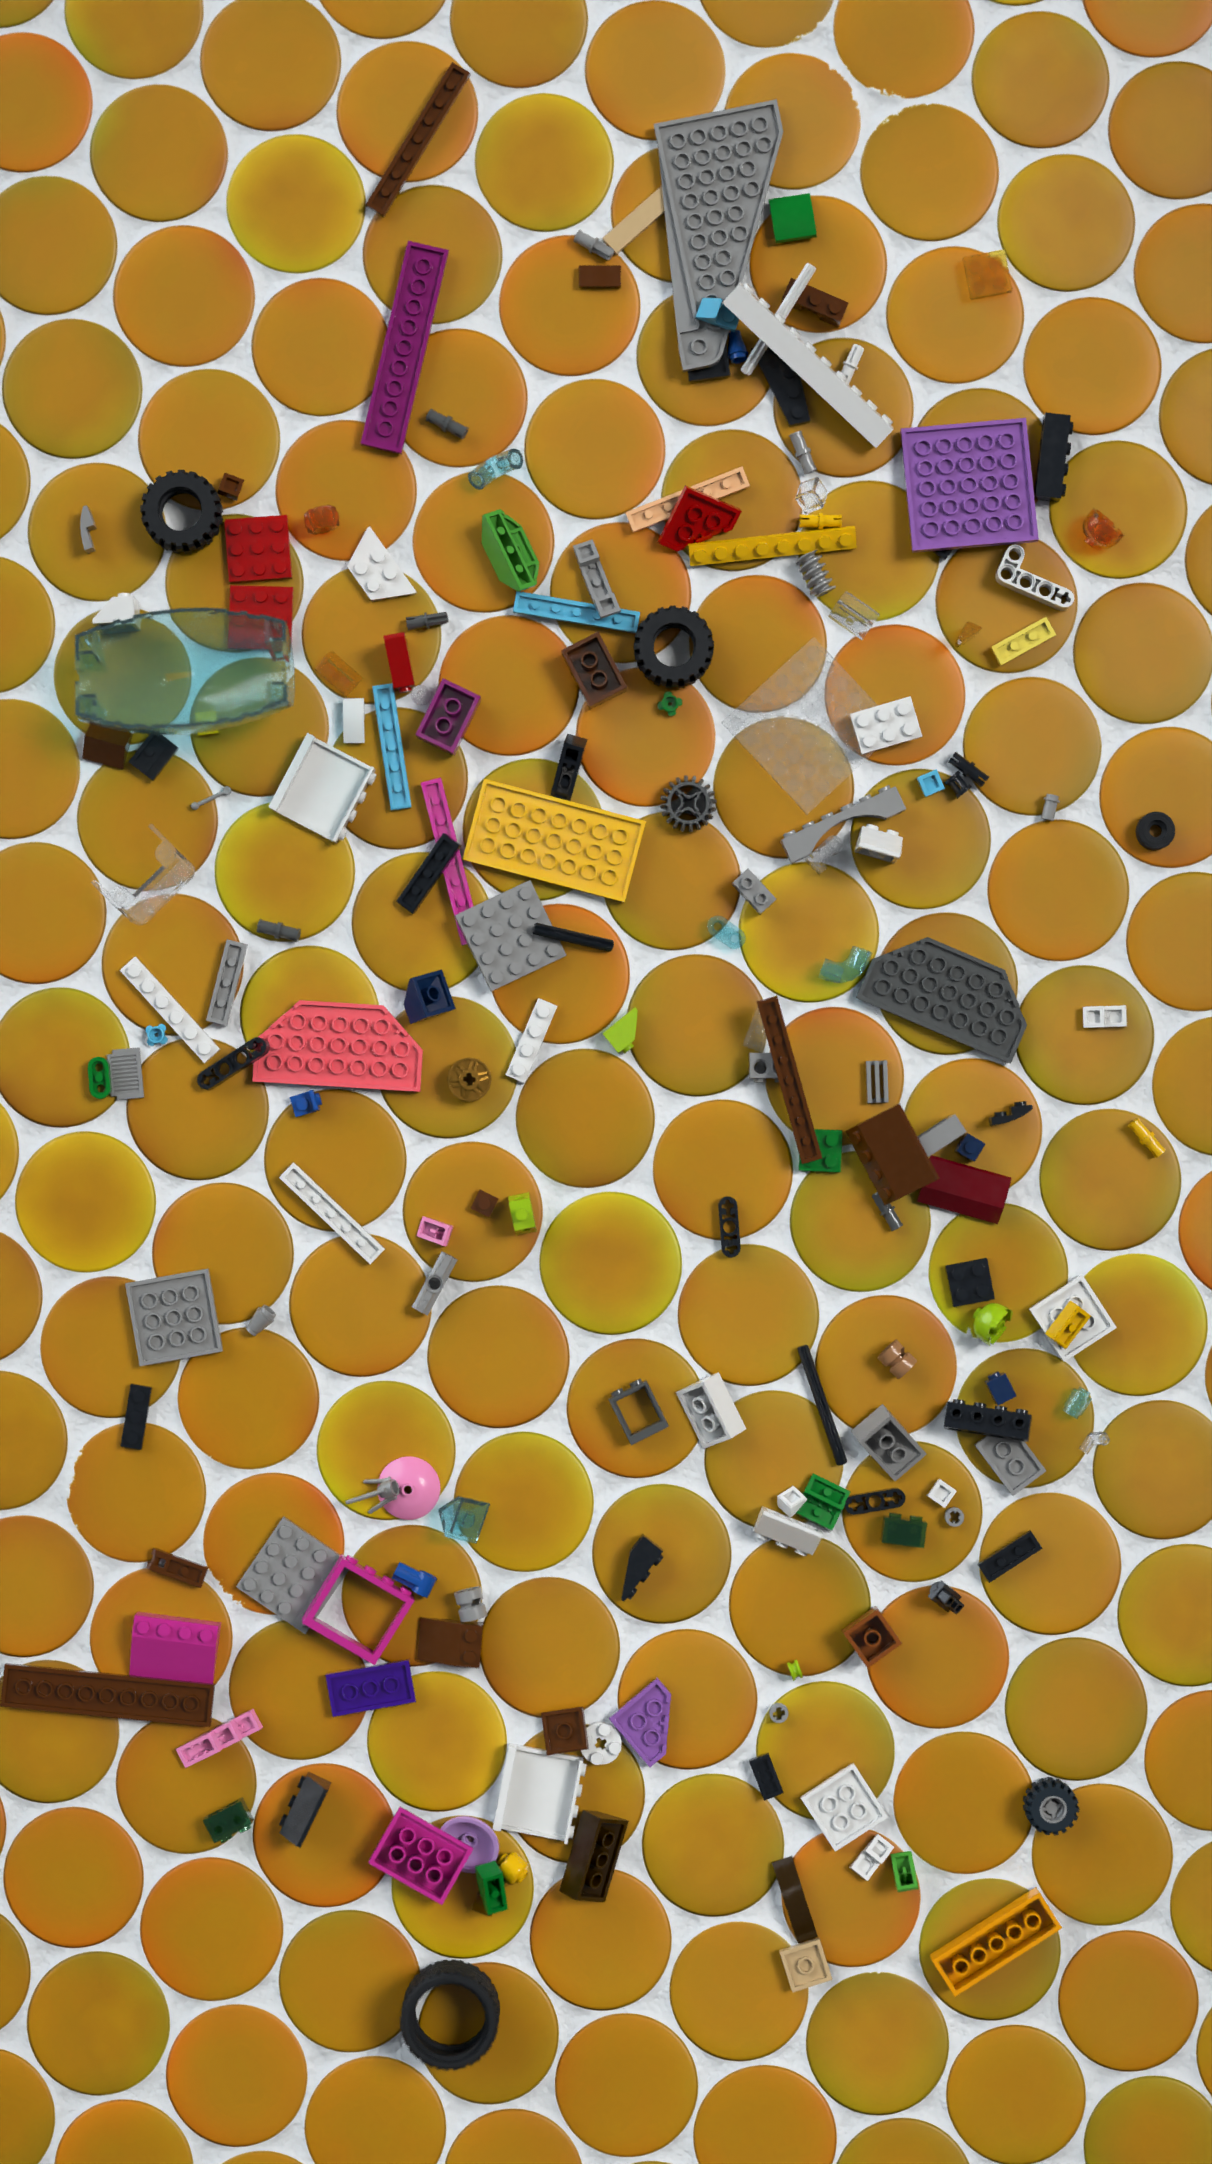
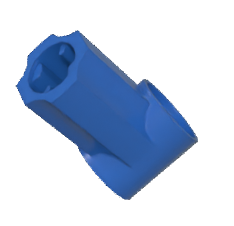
M399 1562L392 1576V1579L410 1587L413 1592L428 1598L437 1580L430 1573L422 1570L418 1571L402 1562Z

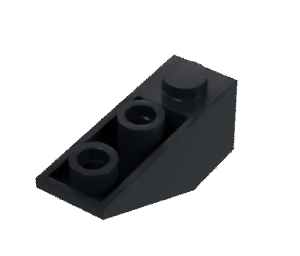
M644 1534L641 1535L629 1552L621 1596L622 1601H625L626 1598L631 1599L638 1590L635 1588L640 1581L644 1583L650 1575L648 1570L651 1566H657L664 1557L661 1555L663 1549Z

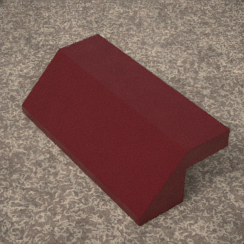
M931 1155L929 1159L939 1179L920 1188L917 1202L998 1224L1005 1206L1011 1177Z

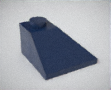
M442 969L409 979L403 1005L410 1024L456 1009Z

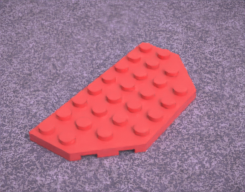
M299 1000L264 1033L258 1036L266 1039L269 1042L270 1048L265 1056L253 1063L252 1082L421 1092L423 1049L384 1005ZM256 1043L257 1047L254 1049V1051H262L261 1046H263V1044Z

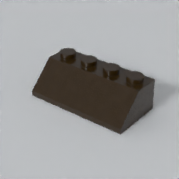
M582 1811L559 1891L579 1901L605 1902L629 1822L628 1820L599 1811Z

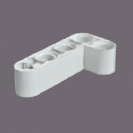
M1016 544L1008 547L996 571L995 578L998 584L1060 611L1067 610L1074 602L1072 591L1020 569L1025 555L1024 549ZM1016 551L1019 554V559H1010L1009 552ZM1001 571H1009L1011 578L1008 580L1003 579L1000 574ZM1025 578L1029 580L1030 587H1022L1020 579ZM1039 588H1048L1049 595L1042 596L1039 592ZM1056 591V597L1053 600H1051V597L1054 595V592ZM1062 596H1066L1067 602L1065 604L1061 603L1060 598Z

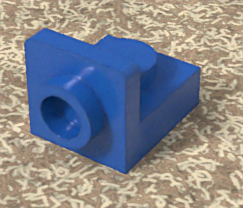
M314 1090L290 1097L295 1117L319 1111V1105H322L320 1094H315Z

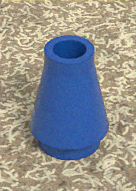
M731 331L728 334V358L734 364L745 362L748 351L742 339L741 331Z

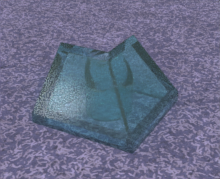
M458 1496L439 1508L438 1511L444 1535L448 1538L477 1543L490 1503Z

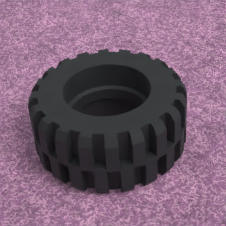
M178 470L177 473L168 471L166 476L161 477L159 475L155 478L156 482L148 485V492L143 494L142 497L143 505H140L141 519L151 538L167 551L172 550L173 553L180 554V552L190 554L192 550L197 549V551L204 549L202 546L206 543L210 545L213 542V536L218 535L220 531L219 526L223 522V506L212 484L203 476L200 477L192 471L187 473L185 470ZM191 494L201 505L202 513L200 519L193 527L187 530L177 531L171 529L163 519L165 504L175 495Z
M672 605L669 608L664 609V607H661L656 612H651L641 622L635 635L634 657L639 670L657 686H666L668 689L678 687L679 689L684 688L688 684L692 685L705 674V671L711 664L714 650L711 629L708 628L704 618L701 619L697 612H691L687 607L676 608V605ZM666 629H681L693 641V654L681 666H667L661 663L655 655L654 642L657 636Z

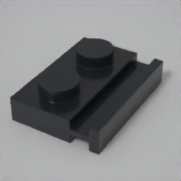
M154 729L130 759L129 763L154 781L179 748Z

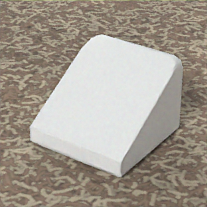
M794 1486L777 1496V1506L789 1517H792L807 1501V1498Z

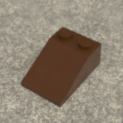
M421 1617L417 1660L459 1667L479 1668L484 1622H461L460 1620Z

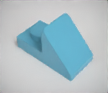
M702 298L695 318L735 332L740 319L722 304L723 299Z

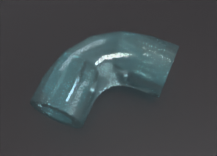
M513 448L487 459L468 474L470 484L474 488L482 490L501 475L520 469L523 465V456L519 450Z
M852 946L850 954L844 962H834L825 958L818 978L834 983L852 981L863 973L872 953L860 947Z

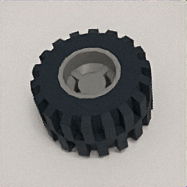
M1048 1777L1047 1780L1041 1778L1037 1784L1033 1782L1031 1784L1033 1787L1031 1789L1027 1788V1796L1023 1797L1025 1803L1023 1810L1029 1822L1037 1831H1043L1046 1835H1050V1833L1059 1835V1831H1062V1833L1067 1832L1065 1828L1068 1826L1072 1828L1074 1825L1072 1821H1077L1078 1818L1076 1812H1079L1077 1805L1079 1802L1074 1792L1066 1783L1059 1779L1054 1780L1052 1777Z

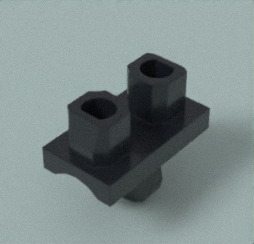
M942 1580L935 1582L931 1586L928 1597L945 1611L949 1612L951 1610L953 1613L958 1614L964 1607V1604L959 1601L962 1596Z

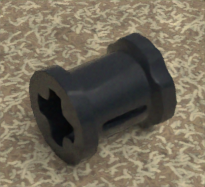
M959 771L944 782L945 785H949L956 793L955 797L957 799L972 787L970 784L967 785L962 779Z

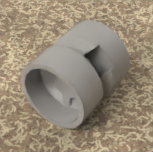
M480 1586L466 1588L454 1593L456 1604L461 1607L458 1610L461 1622L474 1621L487 1616L485 1604L481 1603L483 1595Z

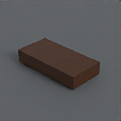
M579 265V288H621V265Z

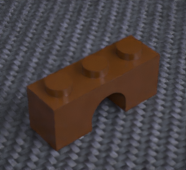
M790 279L782 297V302L795 283V279ZM806 285L793 308L801 311V309L809 310L817 314L821 321L839 328L849 303Z

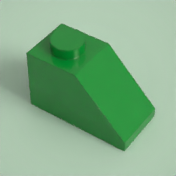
M496 1861L475 1866L477 1884L487 1915L508 1910L503 1873Z

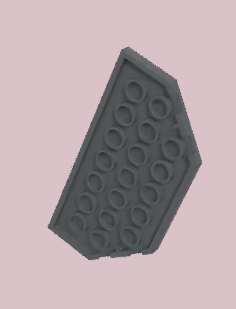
M929 937L872 959L856 996L861 1001L1009 1064L1013 1060L1027 1027L1004 969Z

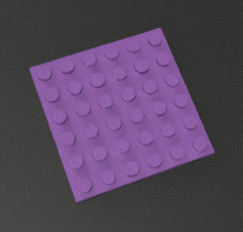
M1026 418L901 428L900 434L912 553L1038 542Z

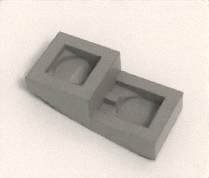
M86 505L82 508L80 529L84 550L89 554L96 551L89 531L97 528L91 510Z

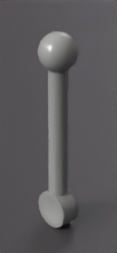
M226 786L221 792L198 803L193 802L191 808L197 810L199 806L224 794L229 795L231 788Z

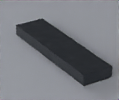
M443 833L396 902L412 914H415L462 845L446 833Z

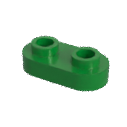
M94 1057L88 1063L89 1090L93 1097L104 1099L112 1091L110 1064L103 1057ZM98 1064L103 1065V1069L100 1072L96 1069ZM101 1084L105 1087L103 1092L98 1090V1086Z

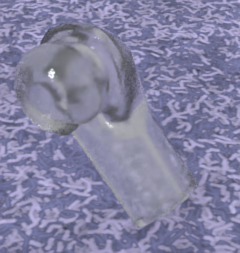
M1102 1431L1091 1432L1087 1435L1079 1449L1088 1454L1093 1445H1108L1110 1437Z

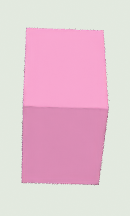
M422 1216L416 1236L446 1247L448 1246L454 1226Z

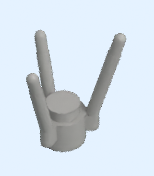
M391 1477L363 1480L365 1484H381L377 1487L376 1491L346 1500V1504L377 1495L385 1498L368 1511L369 1514H372L388 1502L397 1499L400 1490L399 1485Z

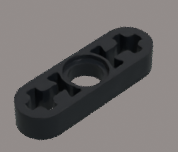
M726 1196L720 1199L718 1203L721 1249L727 1257H735L741 1250L738 1207L734 1198ZM725 1200H729L730 1203L734 1204V1207L730 1208V1215L735 1213V1218L727 1217L722 1219V1214L726 1215V1209L722 1208ZM726 1221H733L736 1227L732 1233L724 1231L723 1225ZM724 1235H737V1239L732 1238L733 1245H737V1249L733 1251V1254H730L729 1250H725V1246L729 1245V1240H724Z
M899 1488L850 1495L846 1500L845 1509L848 1513L857 1515L898 1508L904 1504L905 1494ZM893 1492L901 1495L898 1503L888 1500V1505L884 1506L883 1493H886V1497H892ZM873 1495H877L881 1499V1503L877 1507H872L869 1504V1498ZM861 1497H865V1504L868 1508L863 1509L864 1505H858L857 1510H853L852 1507H848V1504L852 1503V1499H855L856 1502H863Z

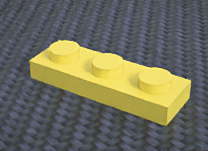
M1044 617L995 644L990 649L999 665L1002 666L1055 637L1056 633L1047 617Z

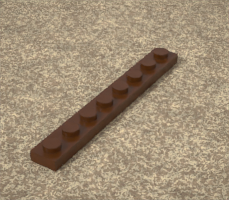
M453 62L451 63L366 203V207L385 217L469 79L470 72Z
M774 996L756 1001L801 1162L804 1164L822 1159L778 997Z

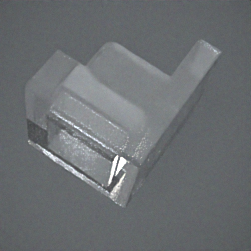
M816 477L800 483L795 500L804 513L807 514L824 507L828 491L821 480Z

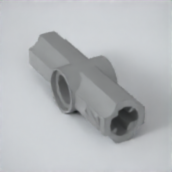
M441 1251L412 1305L414 1309L426 1315L430 1313L458 1259ZM436 1277L440 1280L441 1285L438 1289L430 1287L429 1281L431 1278Z

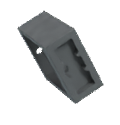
M641 1378L630 1383L631 1387L624 1391L622 1388L615 1390L611 1393L612 1397L609 1398V1402L631 1445L669 1427L647 1380L642 1381ZM644 1388L660 1420L631 1433L616 1401Z

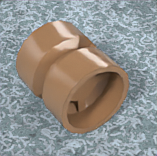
M894 1340L880 1353L877 1359L885 1367L890 1366V1372L897 1379H900L915 1365L917 1360L909 1352L905 1353V1348L897 1340Z

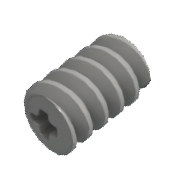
M814 550L798 558L796 565H802L799 569L801 573L807 572L804 574L803 580H810L806 584L807 588H813L810 591V595H817L816 597H819L834 590L836 586L828 585L833 579L825 578L829 570L822 571L826 564L818 563L822 555L815 556L814 553L817 550Z

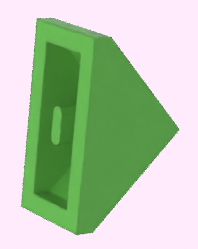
M912 1852L891 1854L897 1892L919 1889Z

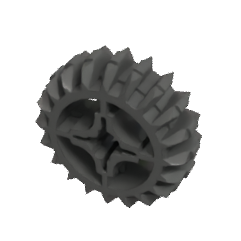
M685 775L684 782L682 783L680 778L677 777L676 786L673 782H669L672 790L668 788L663 790L668 794V797L661 796L660 798L662 801H666V803L660 804V808H667V811H664L662 816L670 815L666 822L669 824L674 820V829L677 828L678 824L682 825L681 832H684L685 826H689V832H692L693 825L696 826L697 830H700V822L707 826L708 822L705 818L713 819L712 814L708 812L716 811V808L710 806V804H715L717 800L709 798L715 794L714 791L707 793L710 785L707 784L703 788L701 786L704 782L703 779H700L698 784L695 783L696 776L692 777V782H688V776ZM692 787L698 791L693 795H686L680 789ZM674 793L681 802V805L675 812L671 808V799ZM701 796H704L706 801V808L703 814L699 812L696 806V802ZM694 799V803H692L693 809L690 807L682 809L685 804L683 800L690 801ZM689 812L697 819L687 821L680 819L679 816Z

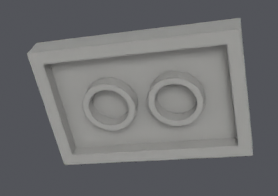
M985 1436L974 1444L1012 1496L1046 1472V1469L1024 1441Z

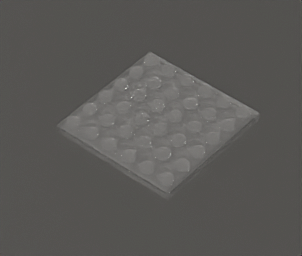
M813 637L724 719L722 724L806 814H809L875 752L861 755L850 714L878 705L817 639Z

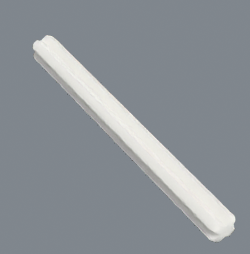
M810 263L805 265L776 311L784 319H786L816 271V268ZM761 339L758 340L741 368V371L748 376L751 375L768 348Z

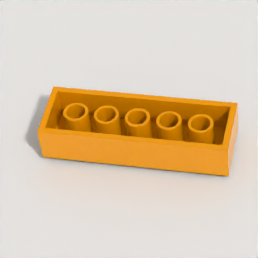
M1037 1887L936 1950L930 1954V1957L956 1997L1056 1933L1062 1927Z

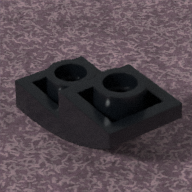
M1026 1101L1014 1102V1107H1009L1010 1115L1007 1116L1006 1112H995L994 1117H989V1125H999L1016 1120L1031 1111L1033 1107L1032 1105H1027Z

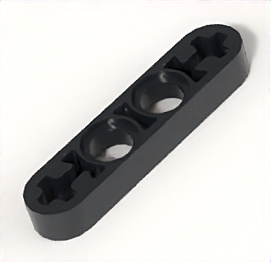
M260 1037L251 1039L202 1071L197 1078L198 1085L208 1090L216 1088L265 1056L270 1048L269 1042ZM256 1043L263 1044V1046H261L262 1051L256 1050L252 1053L249 1051L257 1047ZM241 1052H244L247 1056V1060L243 1064H240L237 1060V1056ZM224 1063H227L230 1067V1071L226 1075H223L220 1071V1067ZM215 1074L218 1076L212 1078L210 1084L204 1083L206 1080L205 1076L211 1077Z

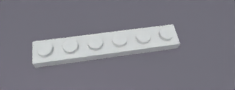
M136 956L120 970L204 1063L221 1050Z
M293 1162L279 1177L369 1264H372L385 1250L379 1242L296 1163Z

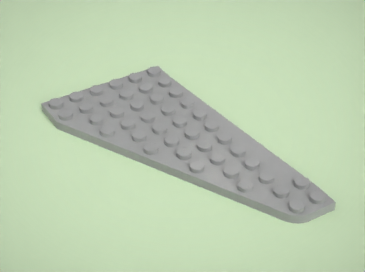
M777 99L654 124L659 153L678 349L683 372L712 367L722 358L729 330L701 321L695 317L702 298H720L724 301L740 282L743 283L783 136Z

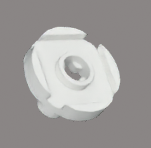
M600 1721L588 1725L586 1730L589 1749L581 1750L583 1756L594 1765H605L614 1761L621 1751L622 1744L618 1729L614 1725ZM597 1738L607 1741L604 1744V1748L595 1746Z

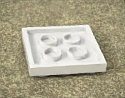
M1082 1274L1029 1308L1044 1333H1046L1069 1301L1077 1304L1091 1316L1066 1350L1047 1336L1063 1362L1117 1328Z
M854 1763L801 1796L803 1803L835 1852L888 1818V1815Z

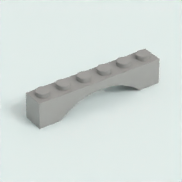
M889 785L878 790L879 794L873 797L870 794L859 799V804L854 806L849 803L841 807V812L833 815V812L822 816V821L816 824L814 821L803 825V830L797 833L795 830L785 833L783 835L784 839L780 842L790 863L793 864L810 856L819 839L829 829L841 822L859 817H876L886 820L905 811L906 807L896 786L890 788Z

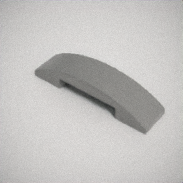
M593 539L574 545L573 549L579 568L600 618L620 613L621 609L615 594L612 593Z

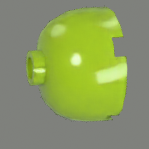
M990 1303L983 1308L979 1307L973 1315L975 1319L973 1327L976 1336L988 1346L994 1344L1007 1327L1004 1326L1005 1321L1008 1320L1010 1322L1013 1315L1012 1310L998 1303Z

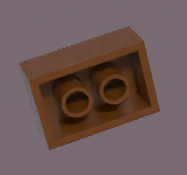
M599 631L561 650V654L590 710L627 691V686Z

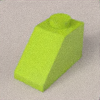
M636 1007L603 1033L604 1037L618 1054L621 1051L625 1054L634 1047L632 1042L635 1041L638 1013Z

